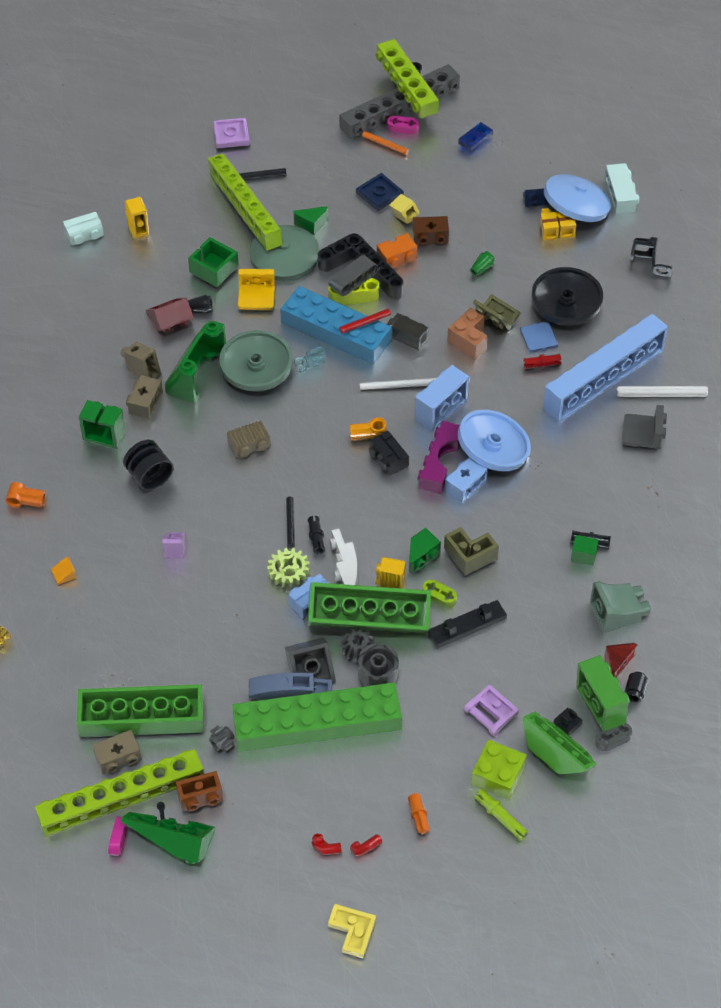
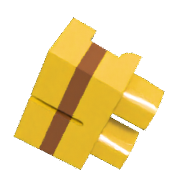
M549 208L542 209L540 216L542 240L558 239V234L560 239L575 237V219L559 211L551 212Z

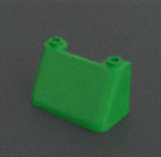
M209 321L201 328L165 382V392L168 395L192 404L197 402L199 394L195 392L194 375L202 360L211 363L212 358L220 356L221 350L226 344L225 324Z

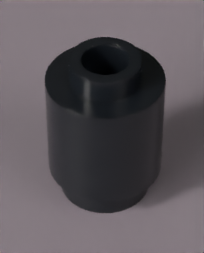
M637 671L629 674L624 692L627 693L629 701L632 703L641 702L645 696L649 679L642 672Z

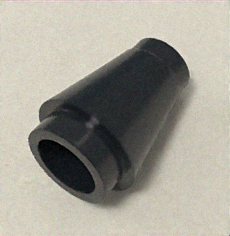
M203 295L188 300L191 311L208 312L213 309L211 296Z

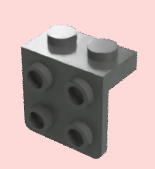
M656 405L655 416L625 414L623 444L660 448L661 440L666 437V428H663V424H666L667 413H664V405Z

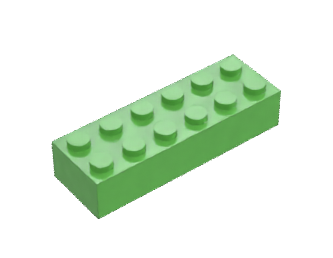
M311 582L309 586L307 625L426 634L429 631L431 591Z
M202 684L78 689L77 728L79 737L116 736L132 730L133 735L204 733Z

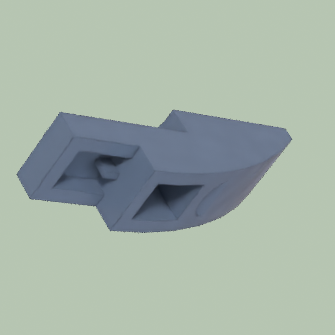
M277 673L249 679V698L266 700L332 691V680L313 678V673Z

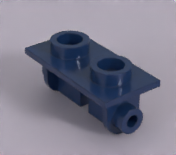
M544 188L529 189L523 192L525 206L549 204L544 195Z

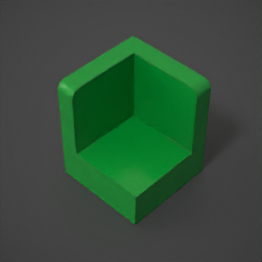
M576 535L571 553V561L593 566L599 539Z

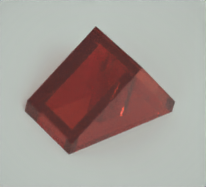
M636 643L606 646L604 658L605 662H608L613 677H618L634 658L637 650Z

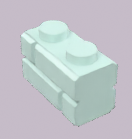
M96 212L63 221L64 232L71 246L104 236L103 226Z

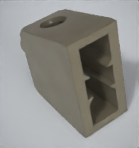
M135 342L130 347L126 346L121 350V356L125 358L128 370L138 378L143 375L157 379L162 375L155 349Z

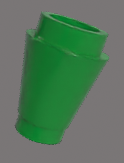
M488 251L480 253L470 268V272L474 276L480 275L494 265V256Z

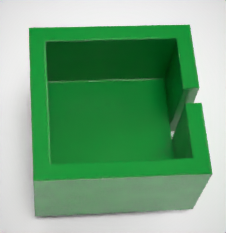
M209 237L200 246V249H197L188 257L189 272L218 287L239 266L238 252Z
M86 401L79 415L82 439L118 449L126 432L122 409L109 405L104 407L102 403L97 401Z

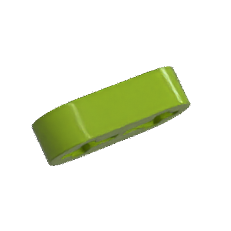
M433 579L423 583L422 590L435 588V590H431L432 602L445 608H452L456 605L457 593L455 590Z

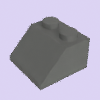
M324 638L285 647L291 673H313V678L332 680V682L336 681L328 642Z

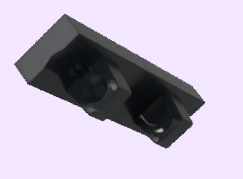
M495 600L488 604L484 603L479 608L454 619H447L444 623L430 628L427 634L436 649L507 619V614L499 601Z

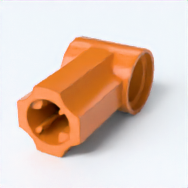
M13 482L10 484L5 502L11 507H20L22 504L43 507L46 502V491L26 488L22 483Z

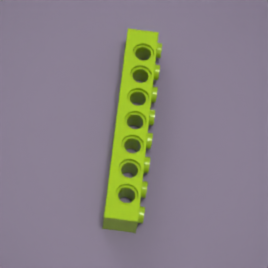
M224 153L208 158L211 177L265 250L268 251L281 246L280 227Z
M185 750L179 755L163 758L151 765H143L140 769L124 772L112 779H104L98 784L84 786L78 791L62 794L53 800L42 801L39 805L35 806V810L46 837L177 790V781L203 775L204 769L196 750ZM178 768H183L181 771H176ZM158 775H163L162 778H156ZM138 782H144L142 785H136ZM119 789H123V790H124V791H122V792H116V791L119 790ZM99 796H103V797H104V798H102V799H100V800H97V799H96V798L99 797ZM77 804H84L81 807H76ZM58 811H64L61 814H55Z

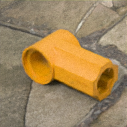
M380 417L374 418L368 423L350 424L351 441L371 439L387 431L386 421Z

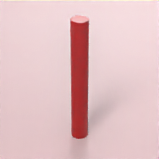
M385 309L339 327L340 333L343 334L390 316L391 312L389 309Z

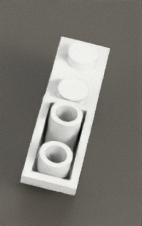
M339 528L331 530L332 538L329 539L331 549L336 551L335 559L337 562L336 571H334L335 581L340 584L357 585V557L353 542L344 543Z

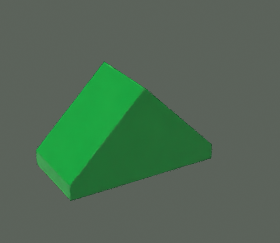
M328 207L293 211L294 225L315 235L328 221Z

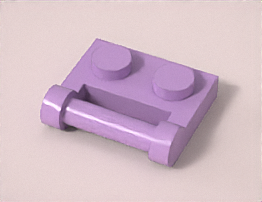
M491 685L483 689L463 709L468 715L471 714L489 729V733L492 736H496L505 725L519 714V709ZM480 705L489 714H491L497 720V722L494 724L476 707Z

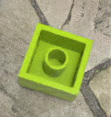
M488 739L472 771L471 785L480 789L483 788L489 793L510 800L525 768L527 754Z

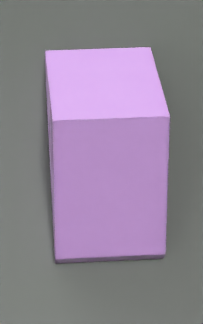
M166 532L162 539L165 559H184L186 533Z

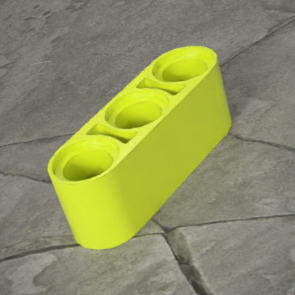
M370 278L346 296H341L328 286V299L342 305L377 301L379 299V281Z

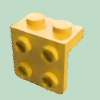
M239 269L238 308L240 310H272L274 308L275 293L274 269Z

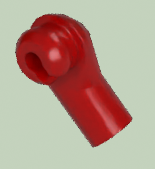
M317 833L313 835L312 846L322 855L342 853L341 843L328 844L322 834Z
M375 834L362 844L355 841L350 846V850L354 852L355 856H362L382 844V838L380 835Z

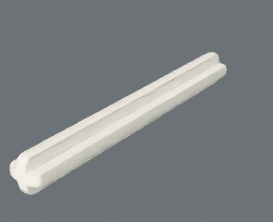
M618 386L616 393L618 397H706L708 395V387Z

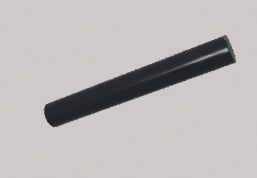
M286 168L239 173L243 180L287 174Z
M289 496L286 498L287 547L293 548L295 547L294 498Z

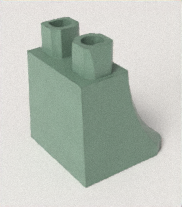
M600 581L593 583L590 602L604 633L640 622L641 617L649 614L651 611L648 601L638 602V599L644 597L641 585L632 587L630 583L606 584Z

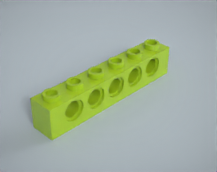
M392 39L377 44V52H375L377 61H380L384 70L389 73L391 80L396 83L398 90L404 94L406 101L411 104L413 111L420 118L438 113L439 99L397 41Z

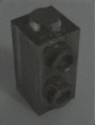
M397 313L387 323V325L392 326L393 339L418 351L428 339L427 326L402 314Z

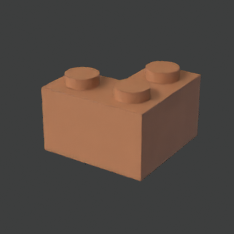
M469 308L448 328L447 342L476 360L487 350L488 336L483 333L485 316L473 308Z

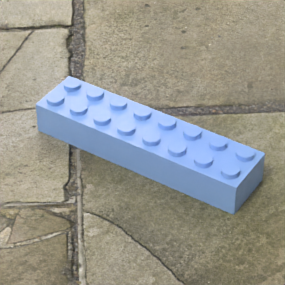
M651 314L647 318H643L634 327L631 326L622 335L616 336L612 342L603 345L600 350L590 354L587 359L575 364L568 372H563L559 378L550 381L546 385L543 410L558 423L662 352L665 346L668 326L654 314Z

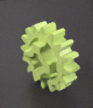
M285 548L284 552L277 550V556L272 554L271 560H268L267 570L268 574H270V580L275 579L276 585L281 582L282 587L289 584L290 588H293V583L299 586L300 580L306 581V575H309L310 562L307 561V555L302 556L301 550L298 553L295 552V548H292L291 551Z

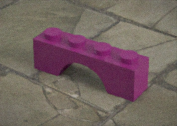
M442 420L440 427H436L435 441H431L429 456L426 455L424 458V469H420L417 480L420 481V489L442 494L448 469L440 463L439 459L449 452H458L460 447L458 424Z

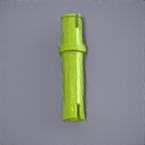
M483 788L477 792L479 795L476 794L474 799L487 809L486 812L501 822L519 841L525 838L524 834L528 835L529 831L501 806L500 801H495Z

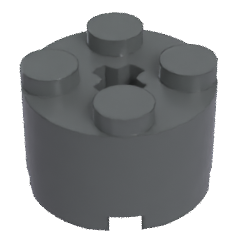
M373 643L364 647L358 659V677L364 686L396 682L399 671L397 652L386 644L383 646Z

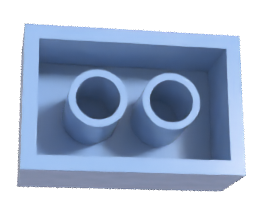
M453 365L447 370H443L436 380H432L427 388L416 395L415 421L429 431H434L442 423V420L445 421L468 400L469 376Z

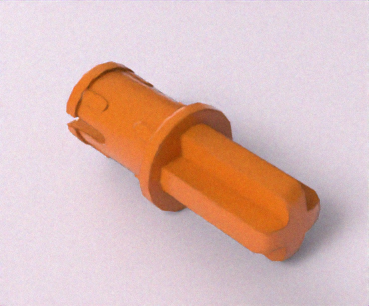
M414 793L408 796L412 811L411 818L415 821L417 832L424 835L430 830L426 817L427 810L424 809L421 795Z

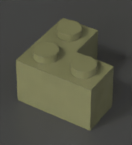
M462 527L444 537L445 551L464 576L498 559L499 546L489 533L471 540Z

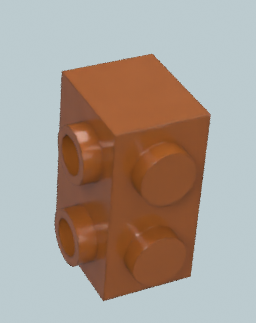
M217 771L176 782L182 812L194 811L206 805L213 806L223 801V792Z

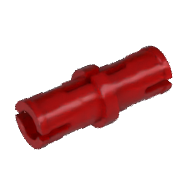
M541 354L539 357L524 358L523 360L525 362V370L539 367L545 369L547 366L562 364L560 354L548 356Z

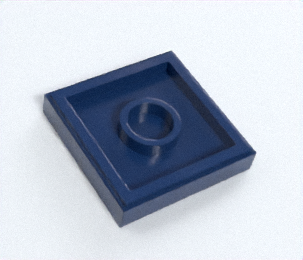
M383 173L378 174L356 188V193L377 211L391 204L400 194L404 195V191Z

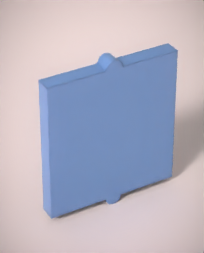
M549 322L533 323L529 326L520 327L529 353L558 347Z

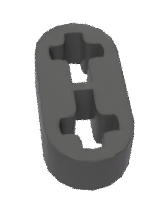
M625 723L620 725L621 727L617 726L606 731H600L596 735V747L601 751H609L627 743L632 736L631 726ZM619 730H621L622 732L626 731V735L624 736V734L622 733L619 734ZM601 738H604L605 740L609 739L608 743L606 744V742H601Z

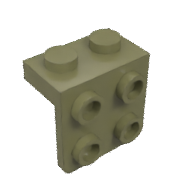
M492 294L484 304L477 300L473 301L476 307L475 310L484 315L486 321L492 320L493 324L501 330L505 328L509 331L521 314L520 311Z

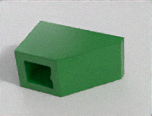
M426 527L411 537L409 572L411 574L416 570L422 569L431 559H436L441 552V541Z

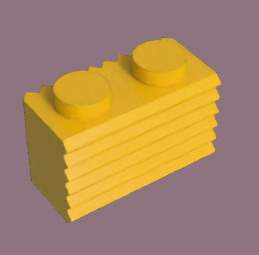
M136 197L126 200L127 224L133 238L136 239L149 235L147 209L142 198Z
M382 557L381 563H377L375 574H377L375 585L404 589L406 561Z

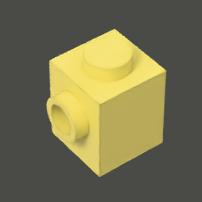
M402 194L389 205L395 217L406 224H409L413 217L420 213L414 201Z

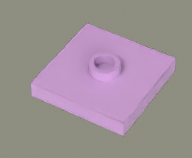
M246 118L213 121L216 148L250 145Z

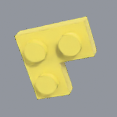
M334 904L328 921V927L348 932L342 953L364 958L376 922V916Z

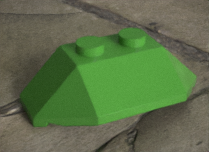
M532 712L523 717L528 748L534 752L536 757L548 764L552 771L558 774L581 773L596 766V762L593 761L588 751L557 725L546 718L540 717V714L537 712Z

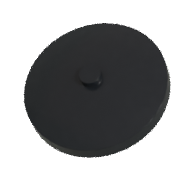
M559 267L544 272L536 279L532 287L531 299L535 310L546 320L560 325H579L591 320L599 313L603 303V289L598 280L588 272L572 267Z

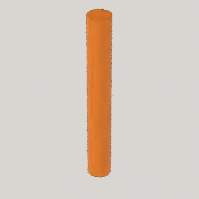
M366 131L362 134V137L404 155L408 154L409 149Z

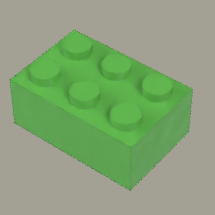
M601 655L579 662L576 688L601 730L606 731L617 726L621 727L620 725L626 723L627 709L630 701L627 693L621 690L617 677H613L608 662H604Z

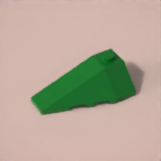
M128 812L121 818L122 823L175 857L184 859L189 864L199 863L205 857L215 832L214 826L188 821V824L177 823L175 818L157 820V817L154 815Z

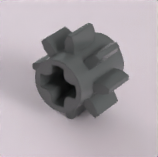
M217 725L210 731L212 735L209 741L217 751L220 749L227 751L234 746L232 742L235 736L227 726L219 727Z

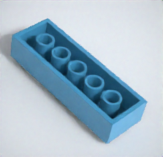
M301 286L297 287L280 309L282 324L373 365L392 341V326L378 320L341 334L339 327L367 317V315Z

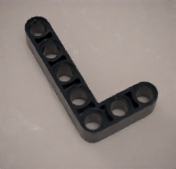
M349 234L318 252V268L323 272H329L352 259L356 260L360 256L365 255L378 265V271L372 278L379 281V287L391 299H400L403 296V279L359 234Z

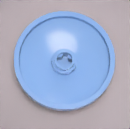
M569 174L555 175L548 179L544 187L545 198L553 208L579 221L596 222L603 220L611 208L608 195L599 186L578 176Z
M493 410L470 412L463 418L458 428V440L464 452L472 460L486 468L496 471H512L521 467L530 454L531 444L525 430L515 420L500 412Z

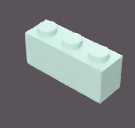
M626 163L606 165L605 180L615 214L636 212V206L639 204V195L635 193V182L631 180L632 173L631 170H628Z

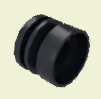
M147 439L136 443L127 451L123 459L124 467L143 490L149 491L162 486L168 481L174 470L173 463L154 440Z

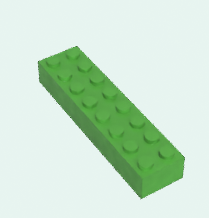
M395 682L232 704L238 752L402 730V715Z

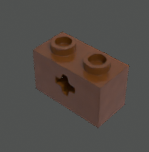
M448 216L413 217V240L415 244L449 243Z

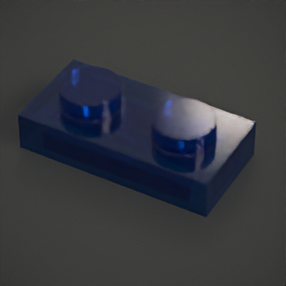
M480 122L460 137L458 144L471 152L493 135V129Z

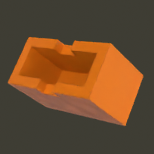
M406 233L395 237L393 242L388 240L377 244V253L392 268H396L399 265L417 259V245L409 234Z

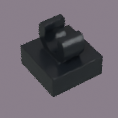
M568 707L553 721L555 725L568 735H571L583 722L577 716V713Z

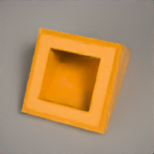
M65 557L51 568V572L58 585L76 579L75 570L69 557Z

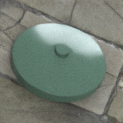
M278 225L281 229L282 245L268 251L265 250L257 237L253 239L250 245V261L254 269H274L275 281L300 279L312 272L318 264V242L310 232L303 228L292 225Z
M262 330L246 331L232 337L223 346L219 358L220 369L225 379L235 387L247 391H263L276 387L289 376L293 366V355L288 343L280 336Z

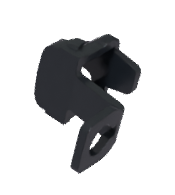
M635 238L630 259L634 260V256L651 258V271L654 274L671 277L672 266L655 265L658 238ZM636 246L649 247L648 251L636 250ZM659 269H666L668 272H661Z

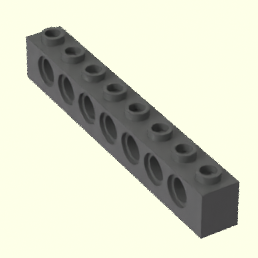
M449 64L422 76L437 98L459 88L460 75ZM396 88L340 114L339 127L351 139L364 131L387 122L391 116H400L413 109L411 104L406 101L404 94Z

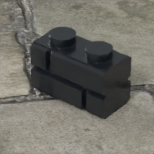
M388 430L370 439L369 453L373 458L376 457L383 471L386 470L390 475H393L399 470L401 471L408 467L409 455Z

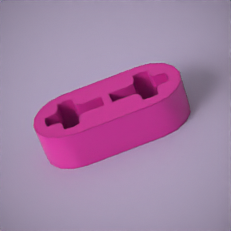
M391 116L387 120V128L391 132L415 134L419 130V122L411 117Z
M117 816L109 842V855L120 856L122 853L128 826L121 822L122 817Z

